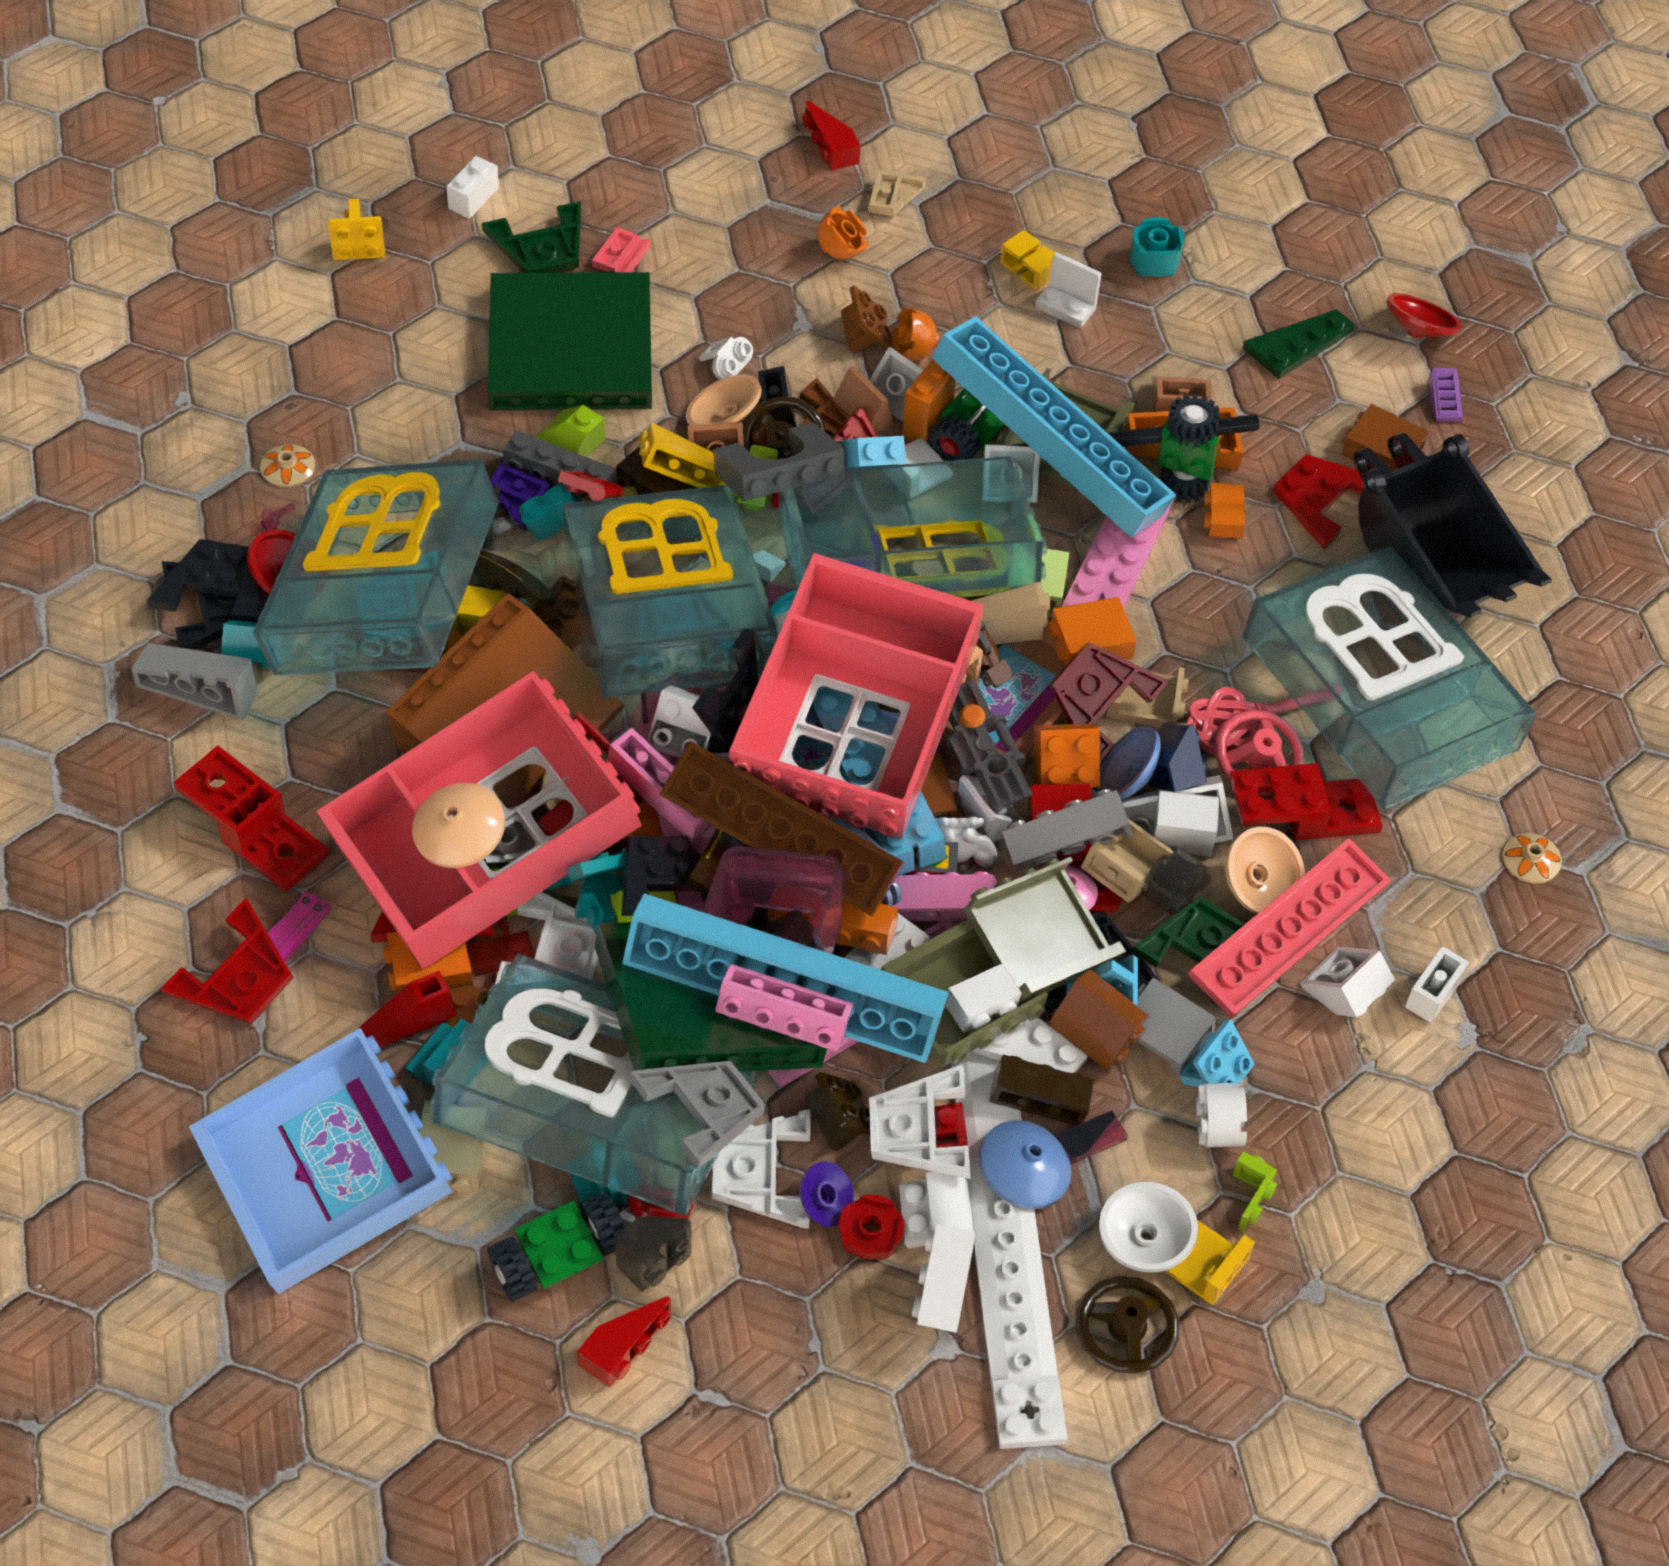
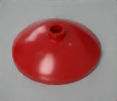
M1393 293L1387 298L1388 310L1395 320L1408 330L1407 333L1412 337L1421 339L1422 336L1427 338L1451 337L1458 334L1462 327L1461 322L1453 314L1427 300L1402 293Z
M282 529L267 530L259 534L249 546L247 561L252 576L267 593L279 600L293 604L310 603L322 595L329 582V570L310 572L304 570L302 564L306 555L314 551L316 547L310 541L294 532Z

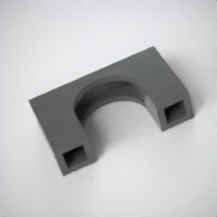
M812 422L789 429L790 454L792 455L789 458L777 460L758 458L747 451L739 442L713 449L715 475L743 501H748L845 474L844 448Z

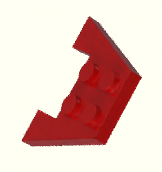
M1305 454L1274 485L1273 492L1325 550L1339 536L1342 527L1323 516V514L1349 488L1361 495L1364 486L1357 470Z
M245 897L225 920L230 927L245 938L237 949L204 984L186 969L180 967L160 990L163 994L252 1025L294 979V976L250 902Z

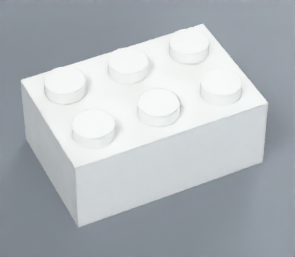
M936 1224L935 1231L928 1230L925 1251L931 1253L929 1263H922L918 1281L919 1284L924 1285L922 1298L915 1297L912 1317L918 1318V1326L957 1333L976 1235L975 1231Z

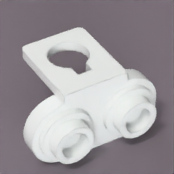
M729 337L710 344L698 359L702 362L714 358L712 363L713 373L721 380L737 375L752 358L753 346L744 337L734 339Z

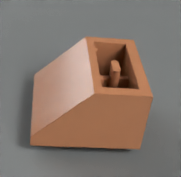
M1152 376L1153 412L1169 411L1172 402L1175 403L1178 397L1183 400V396L1187 394L1189 398H1193V394H1198V399L1206 396L1207 402L1212 399L1211 380Z

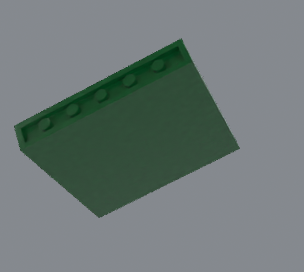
M650 272L490 273L489 411L565 410L581 405L591 410L652 409Z
M768 918L725 919L786 939L784 931L768 927ZM631 922L599 923L594 947L634 1071L731 1061L739 1072L822 1068L827 1048L715 1012L718 995L623 965L622 962Z

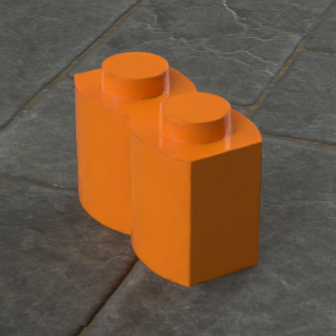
M1210 483L1209 491H1204L1203 507H1208V511L1204 512L1203 527L1208 528L1209 537L1242 539L1245 526L1244 485Z

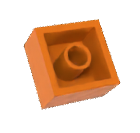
M1094 724L1034 726L1036 785L1091 784V787H1100V728Z

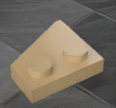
M878 170L869 202L868 213L894 217L925 189L926 178Z

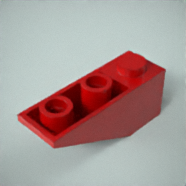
M805 101V112L802 113L803 125L805 128H809L811 139L814 144L818 145L822 160L827 162L831 170L859 164L861 145L852 128L812 102Z
M440 971L410 982L365 1021L359 1028H361L366 1038L373 1035L378 1046L383 1047L457 1016L450 989Z
M665 1296L597 1326L577 1350L578 1365L608 1387L616 1379L622 1380L631 1367L630 1362L637 1353L642 1355L652 1341L651 1336L657 1329L662 1330L669 1323L672 1317L671 1298Z

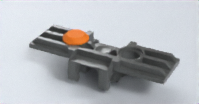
M975 679L962 683L948 718L955 733L948 737L946 744L950 754L956 753L960 760L961 767L959 773L961 777L963 774L970 776L971 773L975 772L993 811L1032 797V792L1019 766L1026 762V758L1023 753H1019L1005 725L1007 723L1005 716H994ZM996 731L1006 751L1005 753H998L989 735L990 732ZM992 771H1000L1001 773H1000V774H993V773H991V772H992Z

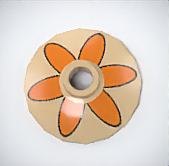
M285 444L274 447L261 459L260 471L263 479L270 485L278 488H293L304 484L312 477L315 472L316 463L312 453L306 448Z
M1520 833L1511 837L1504 845L1502 853L1504 866L1510 874L1520 881L1530 884H1543L1554 879L1561 868L1562 859L1558 848L1553 842L1538 834Z

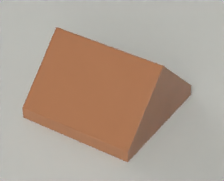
M851 366L832 400L849 416L855 408L862 407L875 432L889 431L895 428L888 399L860 371Z
M743 423L687 426V440L713 452V449L738 442L744 447Z

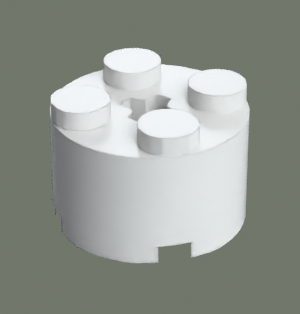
M1204 1083L1203 1085H1198V1097L1195 1098L1196 1116H1200V1127L1197 1128L1198 1146H1205L1206 1148L1245 1147L1247 1132H1241V1128L1247 1122L1245 1089L1242 1088L1243 1083Z

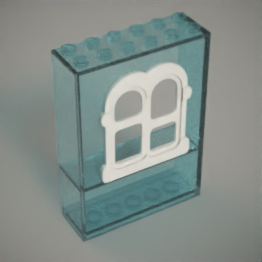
M1391 545L1380 550L1375 549L1368 555L1358 559L1352 558L1345 564L1330 567L1315 576H1307L1295 584L1284 585L1275 592L1258 596L1253 602L1251 613L1246 621L1242 637L1384 810L1520 750L1537 716L1532 707ZM1369 591H1377L1404 624L1386 631L1380 629L1361 606V595ZM1332 606L1346 608L1355 615L1363 627L1342 636H1337L1324 622L1322 613L1325 609ZM1413 633L1432 656L1416 663H1410L1396 648L1393 641ZM1372 637L1394 661L1399 670L1381 678L1373 679L1347 650L1346 646Z
M518 953L511 964L507 963L505 965L499 983H494L491 986L485 1004L478 1006L472 1024H467L464 1027L457 1047L452 1046L450 1048L443 1068L438 1067L432 1079L435 1093L430 1104L431 1108H434L433 1123L686 1216L720 1151L697 1170L681 1149V1140L704 1129L673 1091L645 1102L629 1081L630 1071H634L629 1052L624 1057L619 1058L590 1047V1043L597 1032L625 1042L607 985ZM534 1009L584 1027L576 1040H568L535 1027L530 1022L529 1014ZM519 1039H531L551 1046L553 1050L539 1070H532L513 1062L507 1055L508 1046ZM569 1053L615 1070L614 1076L602 1093H595L555 1078L553 1074L563 1057ZM759 1071L740 1072L754 1090Z

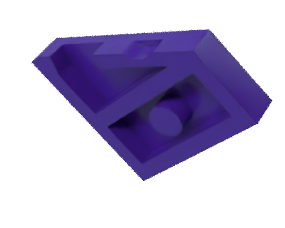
M501 463L488 483L489 490L520 529L524 531L527 527L522 521L519 507L527 500L536 496H543L551 489L550 483L504 463Z

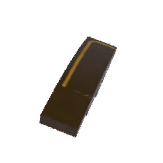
M481 549L460 550L457 554L490 590L503 589L516 599L525 598L533 608L554 606L558 599V596L542 581L521 566L502 556Z
M716 828L689 876L686 885L713 899L743 843Z

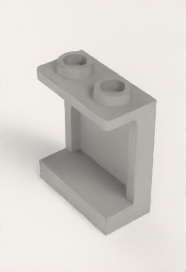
M1152 978L1147 986L1143 984L1138 989L1137 1006L1146 1012L1149 1017L1143 1024L1146 1031L1137 1042L1170 1063V1070L1179 1075L1214 1031L1216 1017L1155 978Z

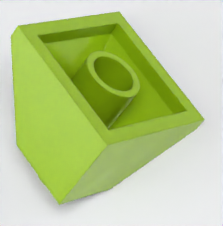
M584 405L565 409L534 437L587 457L605 440L604 417Z

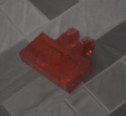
M506 916L497 921L499 930L502 933L501 937L491 939V935H483L484 941L468 944V952L475 977L499 971L502 961L520 965L533 963L535 953L528 930L510 934Z

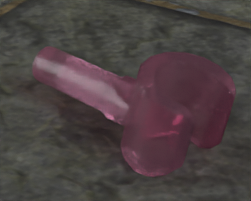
M290 503L274 512L271 509L263 510L261 524L266 531L276 529L279 526L278 518L294 510L295 505Z

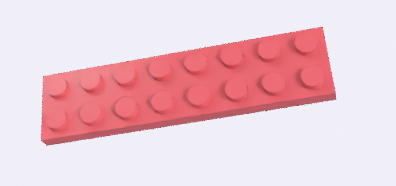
M1348 838L1192 968L1188 976L1232 1019L1391 882V879Z

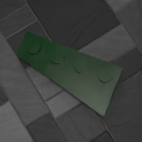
M1336 309L1245 340L1242 348L1280 379L1354 331L1355 324Z

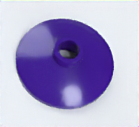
M819 1162L810 1166L804 1173L800 1184V1198L805 1212L811 1220L824 1227L839 1225L842 1210L848 1203L852 1204L854 1201L852 1184L842 1168L831 1162Z

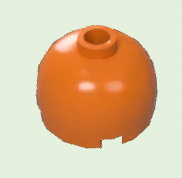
M836 206L829 210L820 220L817 227V238L820 248L825 254L838 260H848L866 249L868 241L865 242L864 235L867 232L861 220L852 211L844 212L839 210L842 208L841 206Z
M903 308L896 318L901 320L899 327H893L891 345L894 350L911 362H917L925 359L932 352L933 348L937 347L939 334L936 332L933 319L928 314L914 308Z

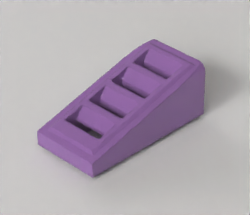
M1431 369L1427 384L1435 422H1462L1463 414L1457 369ZM1441 408H1453V410H1441Z

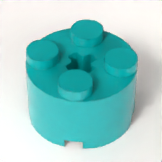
M1151 217L1142 220L1141 225L1137 228L1135 226L1132 234L1129 260L1135 268L1137 275L1141 277L1173 276L1180 265L1185 239L1184 232L1178 225L1176 228L1166 218Z

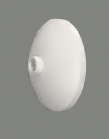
M1138 1182L1120 1188L1108 1198L1100 1214L1099 1232L1103 1245L1116 1261L1136 1271L1153 1273L1176 1267L1189 1256L1197 1239L1198 1224L1190 1203L1176 1190L1159 1183ZM1149 1235L1152 1239L1144 1240L1141 1236Z

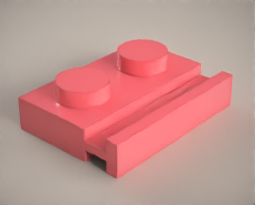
M616 227L592 259V267L603 272H632L649 250L650 239H640V235Z

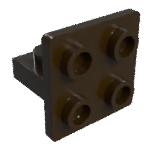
M822 1072L815 1075L819 1087L808 1094L805 1099L831 1150L839 1151L861 1133L870 1135V1109L865 1106L861 1098L862 1091L854 1081L842 1079L835 1075L832 1076Z

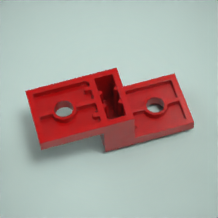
M219 745L173 782L175 790L218 823L221 841L224 845L285 893L330 855L329 848L285 814L281 793ZM214 780L225 781L221 787L210 786V783ZM282 850H292L294 852L293 855L287 858L278 856Z
M1318 763L1235 770L1230 773L1229 778L1242 827L1290 822L1294 841L1379 833L1382 830L1383 824L1369 777L1323 782ZM1267 792L1273 796V799L1265 800L1258 794ZM1348 804L1353 808V811H1344L1339 805Z

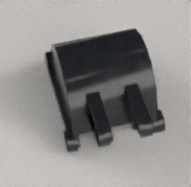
M1401 432L1388 439L1387 445L1398 468L1394 471L1390 469L1383 459L1379 460L1368 447L1354 452L1353 461L1364 486L1358 503L1359 524L1364 542L1376 565L1388 579L1400 587L1425 596L1424 600L1472 618L1482 613V609L1477 604L1487 599L1494 598L1508 602L1517 598V594L1512 589L1527 582L1542 587L1552 583V579L1543 571L1469 459V445L1463 435L1456 434L1448 437L1443 441L1442 450L1428 457L1406 433Z

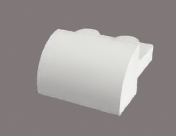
M928 1172L924 1180L899 1185L901 1212L904 1219V1242L908 1249L925 1246L928 1230L935 1231L936 1224L973 1231L968 1181L965 1178L938 1172Z

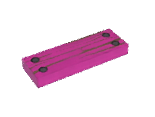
M306 890L268 932L285 962L331 911L330 904Z

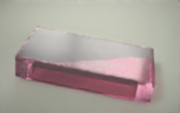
M1113 1110L1056 1134V1138L1064 1147L1071 1164L1125 1142L1128 1136Z

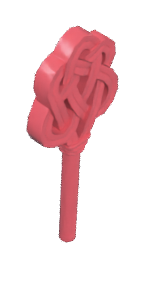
M1333 686L1266 705L1260 702H1246L1243 694L1238 690L1223 687L1216 690L1210 699L1201 698L1194 701L1187 713L1188 721L1186 724L1194 725L1195 729L1199 732L1201 739L1199 746L1204 752L1215 755V738L1221 725L1234 714L1247 710H1261L1279 714L1340 697L1341 689L1339 686ZM1252 720L1238 725L1229 735L1226 742V751L1244 745L1249 738L1256 734L1260 721Z

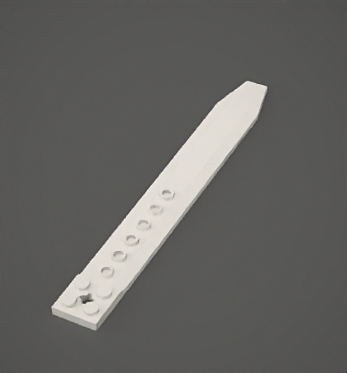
M970 1052L968 1057L958 1064L950 1063V1068L962 1064L964 1066L966 1098H954L955 1103L962 1102L970 1151L971 1179H965L968 1181L973 1231L976 1232L973 1248L999 1449L1067 1444L1068 1437L1060 1381L1057 1373L1035 1210L1015 1206L998 1196L984 1179L979 1164L980 1146L990 1130L1003 1122L1022 1121L1021 1112L1017 1109L989 1102L994 1073L999 1061ZM1026 1405H1030L1037 1409L1038 1412L1034 1413L1033 1419H1028L1027 1415L1021 1413L1020 1410L1024 1409Z

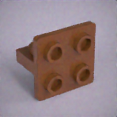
M853 285L849 288L852 304L840 310L848 350L856 354L874 342H877L886 350L889 347L892 348L890 341L892 334L887 326L886 310L881 304L877 305L872 301L866 291H861Z

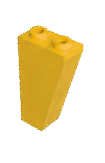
M650 422L647 430H642L638 439V445H640L639 455L642 457L643 467L733 502L736 501L738 495L715 475L713 452Z

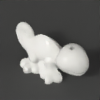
M935 818L945 841L958 842V863L967 861L973 855L974 860L981 867L989 868L993 866L997 859L996 847L986 835L977 832V828L983 826L984 818Z

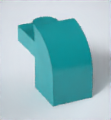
M594 875L582 883L574 910L575 918H587V922L592 926L596 936L599 923L614 922L616 912L611 905V895L623 889V882L619 875Z

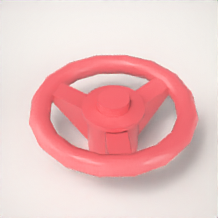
M1247 710L1234 714L1221 725L1215 738V757L1221 772L1230 781V773L1235 771L1231 765L1245 761L1254 769L1287 766L1281 751L1282 740L1279 734L1274 731V727L1278 728L1289 740L1293 750L1292 765L1304 764V748L1297 732L1285 719L1269 711ZM1252 720L1260 721L1259 729L1253 737L1249 738L1244 745L1226 753V742L1232 730L1241 723ZM1261 792L1258 795L1270 796L1271 794Z

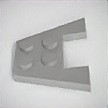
M731 1061L630 1071L629 1081L645 1102L674 1091L704 1129L681 1140V1149L697 1170L764 1114L765 1103Z

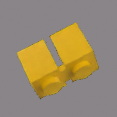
M1023 230L1002 244L1000 263L1015 275L1028 268V270L1020 275V279L1037 291L1049 283L1052 258L1055 252L1045 245L1041 247V242L1036 237Z

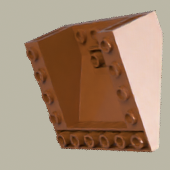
M507 593L385 713L396 747L405 754L532 671L536 673L540 680L544 678L548 680L555 691L553 695L557 700L561 698L570 711L569 716L571 718L580 712L600 732L624 709V705L530 608ZM535 764L526 765L494 785L493 791L506 808L521 805L540 792L542 777L546 770Z

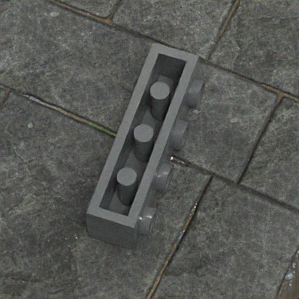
M517 430L503 448L504 464L550 483L551 488L563 484L558 482L561 471H582L615 483V468ZM577 493L582 501L602 509L608 501L607 498L602 501H594L587 493Z

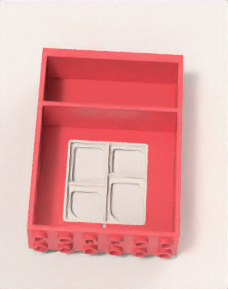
M813 553L729 750V763L813 811L821 813L825 817L838 818L850 822L856 827H866L879 831L885 836H895L902 839L978 642L984 605ZM822 686L853 696L846 719L838 733L805 722L817 690ZM867 701L883 704L900 711V716L891 735L881 734L857 725L864 704ZM798 737H810L833 746V751L825 766L817 770H807L799 767L794 762L792 751ZM852 739H859L881 746L886 751L877 775L873 781L865 785L859 786L846 782L839 771L848 744Z
M534 671L316 811L341 852L423 970L568 875V867L589 861L642 826L637 816L641 811L633 799L635 796L625 781L620 783L617 778L618 773L609 760L604 762L601 758L602 752L593 739L588 741L581 723L577 719L572 720L569 716L570 711L561 698L558 700L553 695L555 691L546 678L540 680ZM535 764L543 767L548 774V781L545 787L515 809H507L493 791L494 785L526 765ZM455 783H473L487 788L498 798L505 814V829L516 822L521 823L534 840L535 846L497 872L491 871L483 859L473 865L462 868H445L429 862L422 856L413 840L412 824L418 808L433 792ZM552 799L567 800L574 809L571 822L552 836H546L531 817L532 811Z

